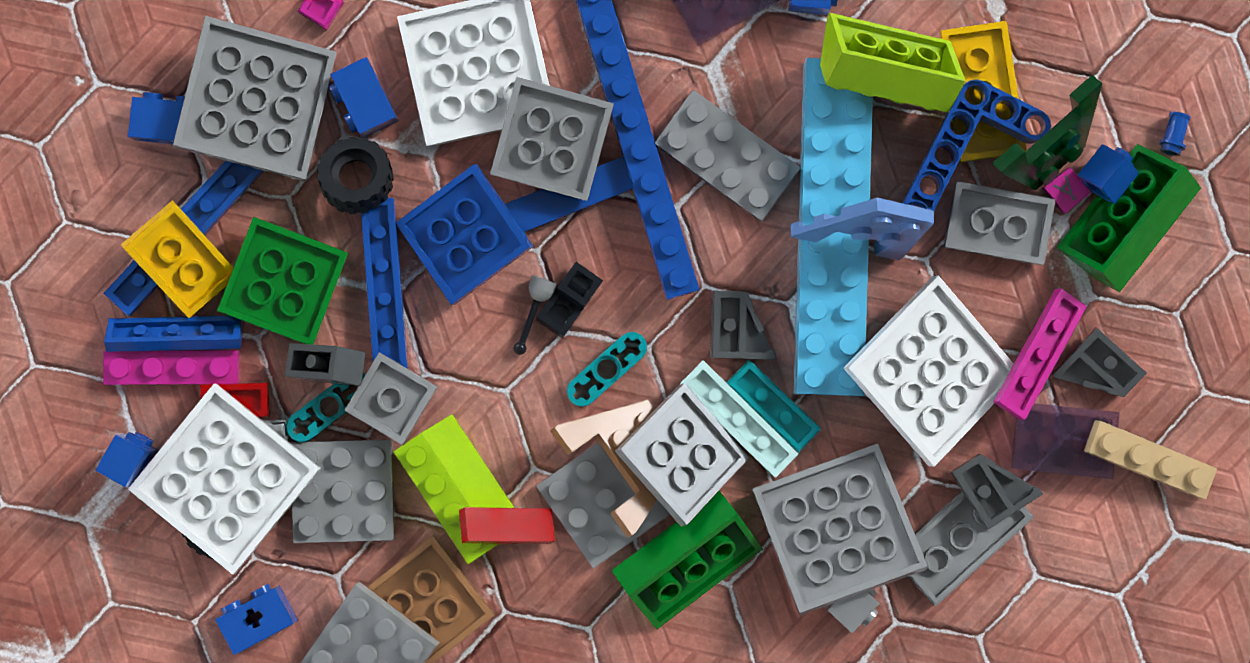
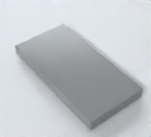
M961 491L915 532L928 569L908 577L936 607L1028 524L1034 516L1024 506L995 526L986 529L969 500Z

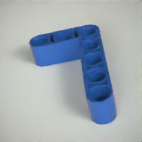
M975 79L966 82L949 113H946L902 203L935 210L979 120L1024 143L1033 144L1051 129L1049 116L1045 112L981 80ZM967 89H974L979 92L981 97L980 104L973 105L967 102L965 98ZM997 104H1004L1009 107L1011 112L1009 120H1002L996 115L995 108ZM952 119H961L965 123L966 131L963 135H957L952 132L950 128ZM1027 119H1034L1040 124L1041 130L1039 135H1032L1027 131L1025 125ZM943 148L949 151L951 161L948 165H942L935 159V151L937 149ZM929 178L934 181L936 191L933 195H927L921 191V179Z

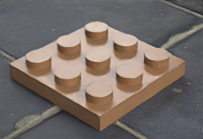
M434 535L367 587L440 642L425 663L436 662L495 615Z

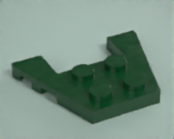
M1094 75L1087 78L1069 95L1072 107L1071 112L1026 152L1017 143H1014L993 162V165L1002 174L1034 190L1039 189L1043 184H1050L1065 164L1076 161L1083 153L1102 83Z

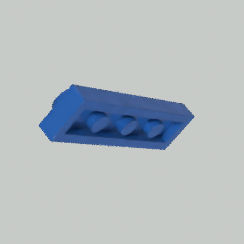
M232 316L109 318L104 344L106 352L241 349L244 322Z

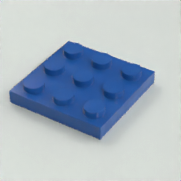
M473 164L396 222L451 305L457 304L534 247L480 167L476 164Z

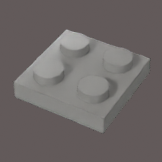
M379 352L363 378L361 386L357 388L344 411L404 445L438 386Z

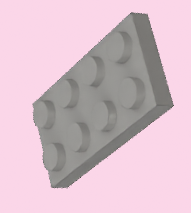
M692 90L655 141L656 147L760 222H762L801 168L694 90Z

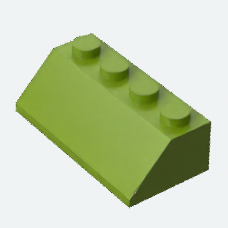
M829 13L827 17L820 61L826 85L837 90L846 89L859 92L868 97L877 96L890 99L899 104L908 103L921 106L930 111L939 110L949 113L966 81L951 41L834 13Z
M453 414L393 451L467 564H470L498 545L462 543L459 509L464 507H515Z

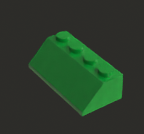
M1139 144L1130 152L1133 158L1131 163L1139 174L1117 202L1112 204L1096 196L1056 247L1093 278L1119 293L1201 189L1187 167Z
M719 490L687 525L680 526L675 522L611 571L656 629H659L763 550V548Z

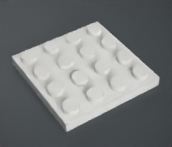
M468 0L397 16L427 147L502 131L516 77L549 85L530 0Z
M938 275L932 276L843 369L928 466L935 467L991 408L1014 363Z
M214 383L128 490L234 575L321 468L218 384Z

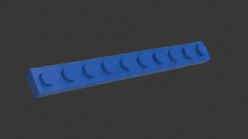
M576 0L606 102L614 103L611 113L612 123L666 301L698 292L700 290L612 0Z

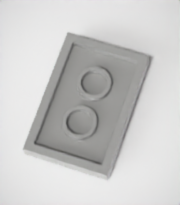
M957 181L954 186L943 248L1042 266L1045 262L1056 199Z

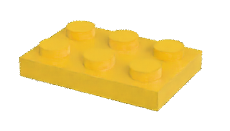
M173 200L121 244L124 250L188 318L227 286L234 268Z

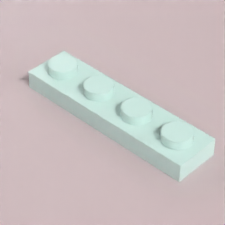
M704 360L680 383V385L685 383L722 427L774 478L798 455Z

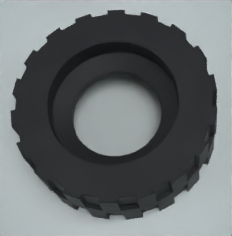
M349 137V139L338 140L336 144L330 145L324 154L322 153L320 164L317 165V178L324 198H327L328 203L332 207L335 206L340 212L345 211L349 212V214L362 212L364 214L368 213L371 209L375 210L380 207L379 205L387 200L388 194L393 188L392 181H394V175L387 153L383 148L379 147L378 143L369 141L368 138ZM354 161L367 164L372 171L370 182L365 187L357 190L348 189L339 181L341 169L346 164Z

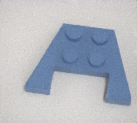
M874 198L841 208V215L839 216L827 214L814 216L813 224L803 225L801 221L792 223L791 237L817 243L835 232L850 234L854 240H877L874 243V255L901 260L934 224V211L886 199Z

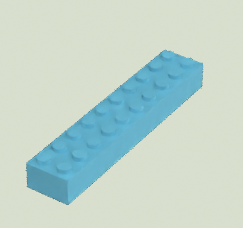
M806 58L803 64L799 221L803 222V225L813 224L814 216L821 214L839 216L841 215V208L870 200L873 97L846 89L837 90L826 85L820 67L821 58ZM835 232L817 243L798 239L794 394L864 396V391L843 368L866 345L869 239L854 240L850 234Z

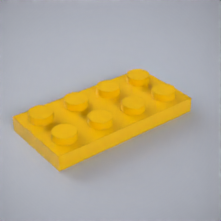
M1007 21L946 29L939 32L940 39L951 41L966 80L965 83L975 79L981 80L1019 99ZM974 89L966 90L965 98L967 102L973 105L980 104L981 97L979 92ZM1004 104L996 105V115L1002 120H1009L1011 115L1009 107ZM953 119L955 134L963 135L966 131L965 123L961 119ZM979 120L959 163L1000 157L1014 143H1017L1026 152V143Z

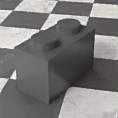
M289 343L285 377L317 383L361 386L366 352L339 346Z

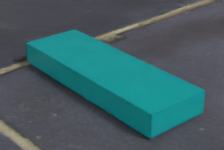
M748 360L727 381V384L797 453L821 430L751 360Z

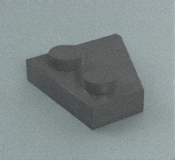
M712 291L710 358L776 360V354L769 346L763 332L762 323L754 313V306L747 292Z
M1097 327L1052 373L1056 379L1070 381L1120 397H1125L1147 374L1146 371Z
M977 454L951 471V474L986 529H990L1043 495L1040 489L1030 485L981 454Z

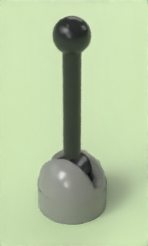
M535 275L531 276L528 288L534 300L520 340L513 347L516 354L522 355L526 352L527 347L525 343L539 303L548 300L553 295L557 283Z

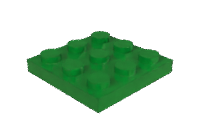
M253 217L217 311L304 344L313 345L348 252Z

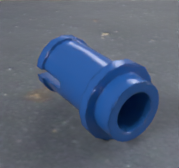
M1175 111L1169 113L1164 139H1161L1159 145L1162 146L1161 152L1180 156L1181 151L1185 150L1186 145L1183 143L1188 123L1191 119L1190 115Z

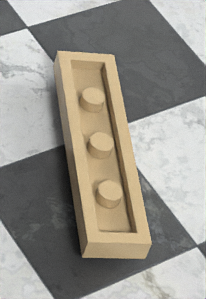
M1099 420L1094 421L1084 452L1205 500L1217 470L1213 466Z

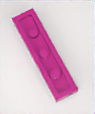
M1062 288L1054 290L993 402L1018 420H1025L1083 315L1087 307Z
M238 350L103 351V385L239 384Z

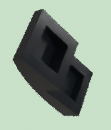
M575 262L536 317V321L563 339L603 280L578 262Z

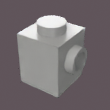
M872 589L824 608L853 633L860 624L865 627L876 617L878 611L875 608L880 603L873 598L877 592Z

